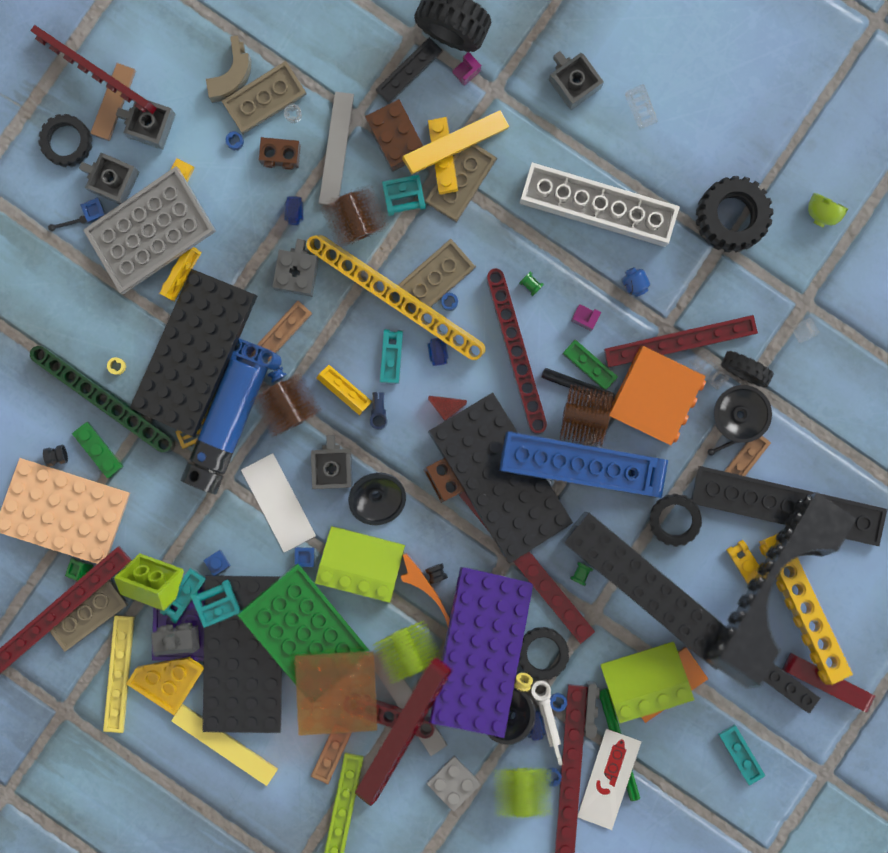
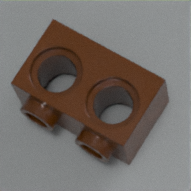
M261 137L259 161L266 168H275V166H282L286 170H293L294 167L299 168L301 144L296 140ZM274 150L275 154L273 157H266V152ZM287 152L294 153L291 159L284 158Z
M445 458L423 469L441 503L464 491ZM437 466H442L445 469L443 476L437 473ZM447 483L453 484L454 491L452 493L446 490L445 486Z

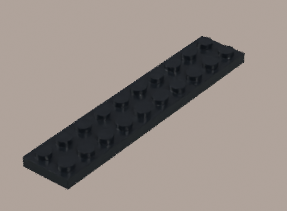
M698 466L691 499L696 505L786 525L784 524L785 520L795 511V503L800 498L803 499L807 495L810 496L816 492ZM820 494L856 518L845 539L880 546L887 514L886 508Z

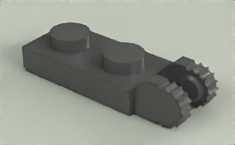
M588 681L584 733L586 737L591 739L597 734L594 718H598V707H595L596 699H599L600 689L595 682Z

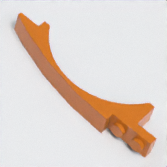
M407 553L403 554L408 573L401 575L402 582L412 584L426 592L440 607L448 626L450 617L437 592Z

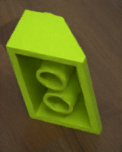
M139 553L114 579L120 595L164 611L177 597L184 570Z

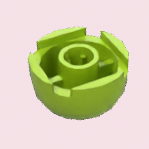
M813 193L808 204V213L815 219L813 223L823 228L825 225L833 226L838 224L848 211L847 207L817 193Z

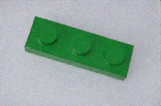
M85 422L72 433L106 478H110L124 467L89 422Z

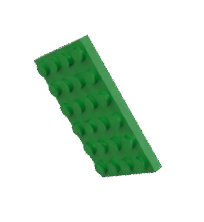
M298 563L237 614L311 704L370 653V650Z

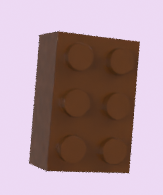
M400 99L365 116L366 122L392 172L406 165L402 159L404 155L423 147Z

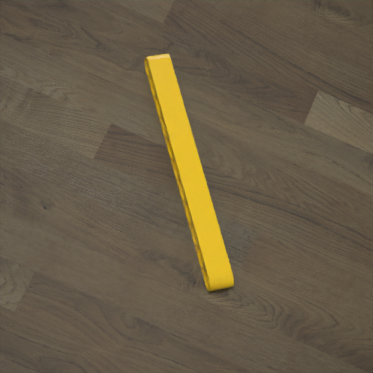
M315 235L307 240L306 246L311 253L467 358L477 360L485 353V345L480 340L340 246L338 247L325 236ZM315 239H318L321 243L319 249L314 245ZM331 250L336 252L335 259L330 257ZM347 260L352 263L351 270L345 266ZM362 271H365L368 274V279L366 281L363 280L361 277ZM378 281H380V282L383 283V285H384V290H383V291L378 290V288H377V282H378ZM394 292L399 294V302L393 299L392 295ZM409 303H413L415 305V312H411L408 309ZM425 313L432 317L431 323L424 320ZM441 324L447 326V333H442L440 331ZM456 335H460L463 337V344H459L456 342ZM472 346H477L479 348V355H475L472 353Z

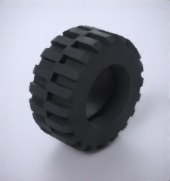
M421 0L414 14L415 23L424 33L440 43L448 45V47L465 52H475L480 49L491 26L490 15L480 4L473 0Z
M732 176L730 179L725 177L719 182H715L699 200V207L696 209V215L698 216L696 225L700 226L699 233L707 238L705 241L708 244H714V248L717 250L724 249V252L730 253L735 251L736 253L751 248L769 231L768 227L771 226L773 221L770 219L773 215V208H770L772 201L771 198H766L765 194L768 192L764 188L762 190L758 188L760 185L758 182L754 181L751 183L748 177H743L742 179H739V176ZM735 198L742 201L748 207L751 219L746 229L736 232L722 225L718 218L717 209L724 199Z

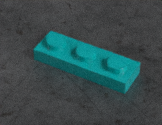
M735 724L718 733L749 786L766 776Z

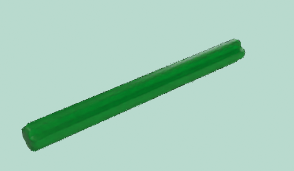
M607 688L601 689L599 697L608 728L621 734L609 690ZM633 771L626 787L631 802L640 799Z

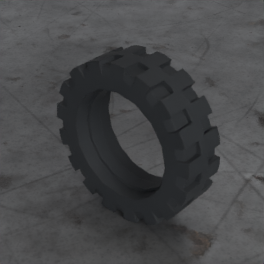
M58 114L54 118H49L48 122L42 125L41 128L43 129L39 131L38 135L40 137L38 143L41 147V152L48 160L61 167H74L77 163L81 164L83 159L89 156V150L92 149L90 130L81 120L69 114H64L63 116ZM72 126L80 133V145L70 155L61 156L56 154L51 148L52 135L60 127Z
M727 351L720 364L722 368L732 373V375L763 388L768 387L774 375L773 371L763 366L762 363L756 362L754 359L737 352Z
M668 494L657 500L656 504L653 505L650 513L651 531L665 545H673V547H678V545L684 546L688 542H692L700 532L702 525L700 509L686 495ZM670 505H681L692 516L690 528L681 535L666 533L659 523L661 512Z
M537 627L528 631L523 637L519 663L524 672L538 680H550L555 676H559L569 661V648L565 639L557 631L548 627ZM545 637L556 643L559 649V657L555 665L542 670L531 665L527 657V650L532 641Z

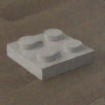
M454 755L427 781V785L454 812L481 786V782Z

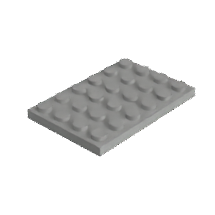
M176 166L83 230L120 294H125L216 232L180 169Z

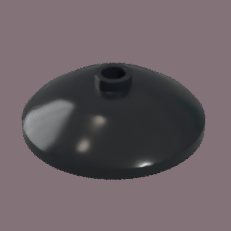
M748 385L731 387L724 391L715 403V424L720 433L731 441L738 443L755 441L765 434L771 424V404L765 394L755 387ZM738 411L743 413L742 418L737 416Z
M371 473L363 476L352 486L348 496V504L353 516L360 522L368 525H382L391 522L400 515L406 503V492L402 483L396 477L387 473Z
M514 686L505 736L503 738L488 735L493 741L512 745L521 742L529 735L535 722V707L527 692L520 691V689L517 690ZM513 712L515 713L514 719L511 717Z

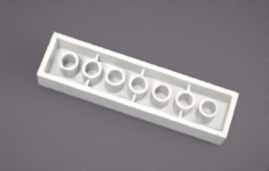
M536 163L531 164L520 200L522 205L663 247L669 244L680 206Z

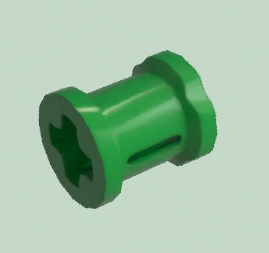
M530 271L519 284L524 285L533 297L544 284L537 281Z
M577 562L578 567L570 579L586 586V579L593 569Z

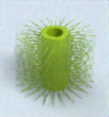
M421 621L420 623H415V625L402 628L390 634L389 637L381 639L380 642H376V645L380 644L377 647L380 649L379 652H384L382 654L387 659L386 662L391 665L390 680L393 674L392 683L393 681L394 683L395 681L397 682V680L399 682L402 678L404 680L405 677L410 678L428 667L429 661L435 658L432 653L433 648L431 644L428 645L430 642L425 637L426 634L423 633L425 631H420L424 626L418 627L419 624L421 625Z
M518 767L511 770L506 768L494 772L504 775L502 774L503 772H507L506 776L494 779L502 782L494 784L496 787L508 785L504 790L495 791L504 795H498L494 798L508 801L503 803L495 802L498 804L494 805H501L504 808L494 810H499L496 812H507L509 816H516V818H528L536 814L538 815L537 817L553 814L549 813L550 811H542L543 809H553L550 808L552 806H541L542 803L552 802V800L543 799L552 795L539 793L545 790L551 791L550 789L553 788H547L544 785L553 783L546 781L538 783L541 782L540 779L552 777L544 774L552 772V770L541 768L543 770L538 771L536 768L531 769L532 767Z

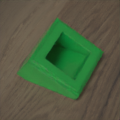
M71 558L65 576L78 581L93 568V565Z

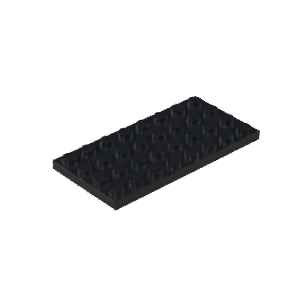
M191 269L130 409L192 437H196L258 296Z
M492 392L429 430L428 433L509 564L573 522L546 478L499 470L506 431L518 432Z
M206 575L205 591L221 585L223 581L229 580L240 610H242L281 576ZM222 592L206 599L205 606L227 597L226 593ZM237 614L205 627L202 732L281 733L282 668Z

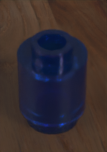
M286 197L284 221H287L288 225H300V222L304 221V202H302L301 197Z
M439 338L430 339L431 343H428L427 347L432 365L448 364L447 359L449 357L446 343Z
M535 710L534 726L528 735V738H532L533 741L541 740L547 734L544 719L539 710Z

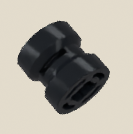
M63 444L56 446L55 449L50 447L43 449V459L46 466L51 467L56 463L65 464L68 462L67 450Z

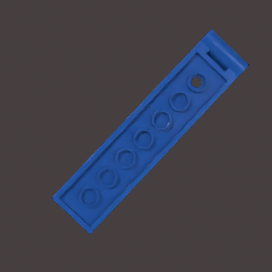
M506 431L499 470L662 498L668 460Z

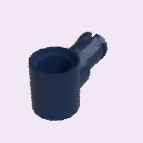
M372 392L373 410H371L370 425L376 430H383L388 423L386 410L384 409L385 392H379V399L378 393ZM382 416L384 418L382 426L377 427L374 425L375 417Z

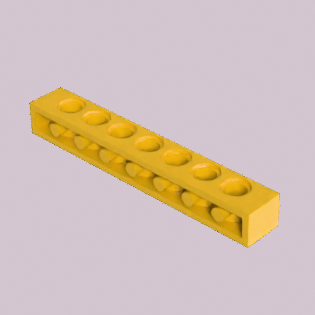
M777 534L759 541V549L763 556H766L771 546L774 547L777 542L775 540ZM796 557L785 566L790 571L789 577L784 575L783 568L776 577V585L785 597L786 607L791 610L794 616L793 622L802 633L801 639L803 643L808 646L811 652L810 658L819 669L818 675L825 684H835L852 676L853 673L800 561ZM793 585L798 588L797 595L792 592ZM802 603H804L807 608L805 613H803L800 608ZM810 621L815 624L814 631H811L809 628ZM819 639H821L824 644L822 649H820L817 644ZM828 657L832 660L831 667H828L826 664Z

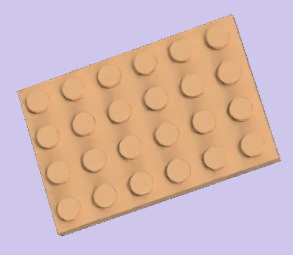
M19 458L0 510V533L98 564L110 553L130 493Z

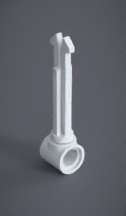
M534 679L530 691L534 701H537V705H539L549 746H554L558 764L563 765L558 748L561 742L550 705L551 688L545 679ZM538 685L545 686V691L541 694L535 692Z

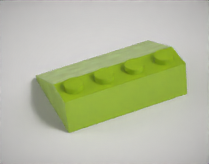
M331 526L315 584L390 603L405 545Z
M674 641L600 664L619 723L694 701L693 693Z

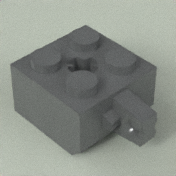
M561 51L554 55L553 60L557 66L555 67L556 71L550 74L549 81L570 110L602 88L604 81L584 54L580 53L573 59L570 57L566 59ZM573 79H575V81L576 79H578L579 83H574Z
M152 101L149 102L157 107L153 114L147 110L143 113L135 107V102L133 107L129 108V111L118 108L116 116L125 120L124 124L126 127L123 133L127 138L162 150L164 149L176 115L171 108Z
M100 153L96 163L93 162L92 166L81 162L79 167L82 172L88 174V182L85 186L88 191L117 204H122L128 199L139 174V171L134 166L104 153Z
M297 239L295 249L291 248V251L279 250L273 281V289L275 291L313 297L319 259L317 256L309 255L308 251L305 250V240ZM297 269L300 275L294 277L292 272H295V270Z
M326 435L327 445H322V450H311L312 489L350 488L353 486L351 449H340V445H335V435ZM333 463L337 470L330 474L331 471H327V467H330Z
M182 623L174 628L173 624L161 625V627H158L156 631L151 633L154 656L187 652L194 653L200 649L198 625L192 626V623Z

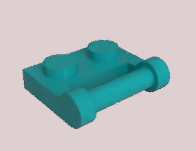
M420 175L382 182L389 216L394 215V213L418 208L420 210L426 209ZM418 196V201L392 206V200Z
M229 580L223 581L221 585L200 594L195 593L191 595L204 628L234 616L241 611ZM222 592L226 593L227 597L203 607V600Z

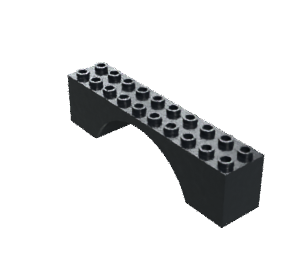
M817 492L810 496L807 495L803 499L800 498L795 503L794 513L787 517L784 523L786 524L784 530H781L775 538L777 542L774 547L771 546L767 551L765 562L758 566L756 570L757 576L748 583L747 593L738 600L737 605L739 606L728 617L727 621L729 623L727 627L723 628L718 634L719 640L717 644H714L708 651L709 657L707 662L745 688L761 686L780 653L769 628L767 612L769 594L776 577L790 561L798 556L823 557L837 552L856 518Z
M584 512L560 541L649 613L702 660L718 670V668L707 662L709 657L708 651L714 644H717L719 640L718 634L726 626L589 512Z

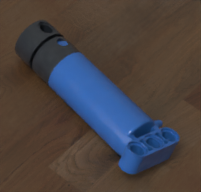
M240 338L236 346L239 344V348L236 350L235 347L190 455L189 460L192 463L187 462L180 479L183 483L215 495L223 480V476L220 474H225L267 370L278 369L282 362L280 355ZM272 356L271 362L268 363L269 357Z

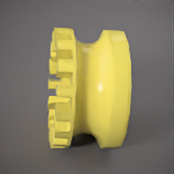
M111 358L107 363V369L112 374L121 375L126 370V363L120 358ZM117 362L121 364L120 370L112 369V363Z
M519 673L516 676L514 686L517 690L520 689V691L527 692L531 688L533 679L526 673Z

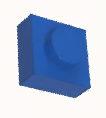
M98 197L80 204L88 223H92L106 215Z
M295 547V565L298 563L301 567H315V547Z
M221 550L203 560L212 575H217L231 566Z

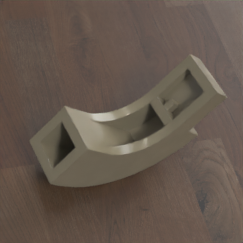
M238 35L230 37L233 63L229 71L222 76L206 79L208 96L212 103L220 102L243 88L250 76L251 58L248 53H245L244 42H240Z

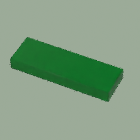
M576 339L562 353L602 389L607 390L618 378L615 373Z

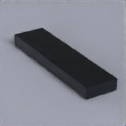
M429 37L375 89L376 92L390 104L443 50Z

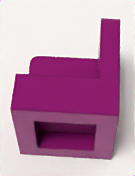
M468 52L463 56V62L452 73L465 86L481 72L482 65Z
M580 304L571 322L592 331L602 312L596 309L591 310Z

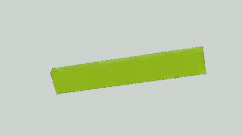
M346 752L344 754L324 853H344L356 797L355 792L358 787L364 756Z

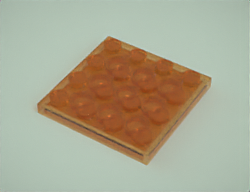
M374 651L295 655L298 736L377 731Z

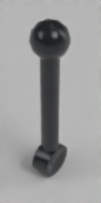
M83 215L76 220L57 225L50 224L48 230L54 231L56 228L80 222L85 224L87 220Z
M730 441L715 449L710 448L707 453L709 456H713L715 452L737 442Z

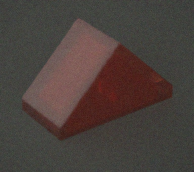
M437 396L428 397V401L444 421L448 420L467 404V400Z

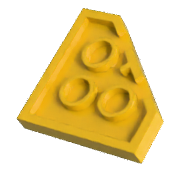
M191 657L142 665L134 670L126 684L175 716L202 674L204 666Z

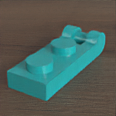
M384 329L380 382L399 384L403 330L391 332L390 329ZM389 339H396V345L389 344Z
M190 568L181 580L176 599L164 611L160 610V613L170 617L171 621L176 624L191 603V595L198 593L205 583V577ZM172 605L178 608L176 612L171 609Z

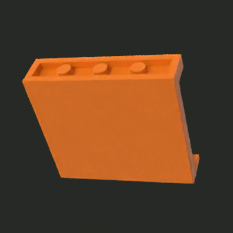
M641 345L611 404L610 417L672 445L673 442H677L680 436L678 431L681 425L684 426L689 418V415H687L689 409L693 408L697 402L696 395L698 391H702L706 384L704 380L706 376Z

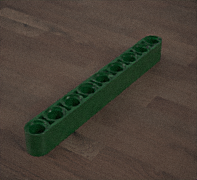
M35 346L31 349L30 358L33 362L154 449L163 453H169L174 450L175 441L171 436L136 411L130 409L128 405L54 352L42 346ZM43 350L44 358L39 360L38 353ZM58 361L60 368L54 371L53 365ZM74 372L75 380L70 382L68 377ZM89 383L91 390L86 394L84 386ZM101 395H105L107 398L106 403L103 405L99 402ZM120 405L122 407V413L119 416H117L115 414V408ZM132 417H136L138 420L135 427H132L130 424ZM148 428L153 429V436L151 438H147L145 434ZM163 439H167L169 442L167 449L161 447Z

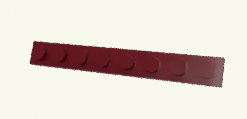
M36 25L30 30L36 35L35 40L44 46L46 43L49 44V49L57 55L60 53L64 54L63 58L72 65L74 62L79 64L77 68L84 73L91 72L93 79L100 84L104 81L107 83L105 87L114 93L117 91L122 93L120 97L127 102L134 101L136 103L135 107L143 113L147 110L153 114L157 109L148 100Z
M754 315L605 348L604 353L607 366L610 368L632 363L641 345L661 355H667L758 334Z

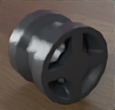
M443 563L425 569L426 573L430 576V584L448 578L447 574L443 571Z

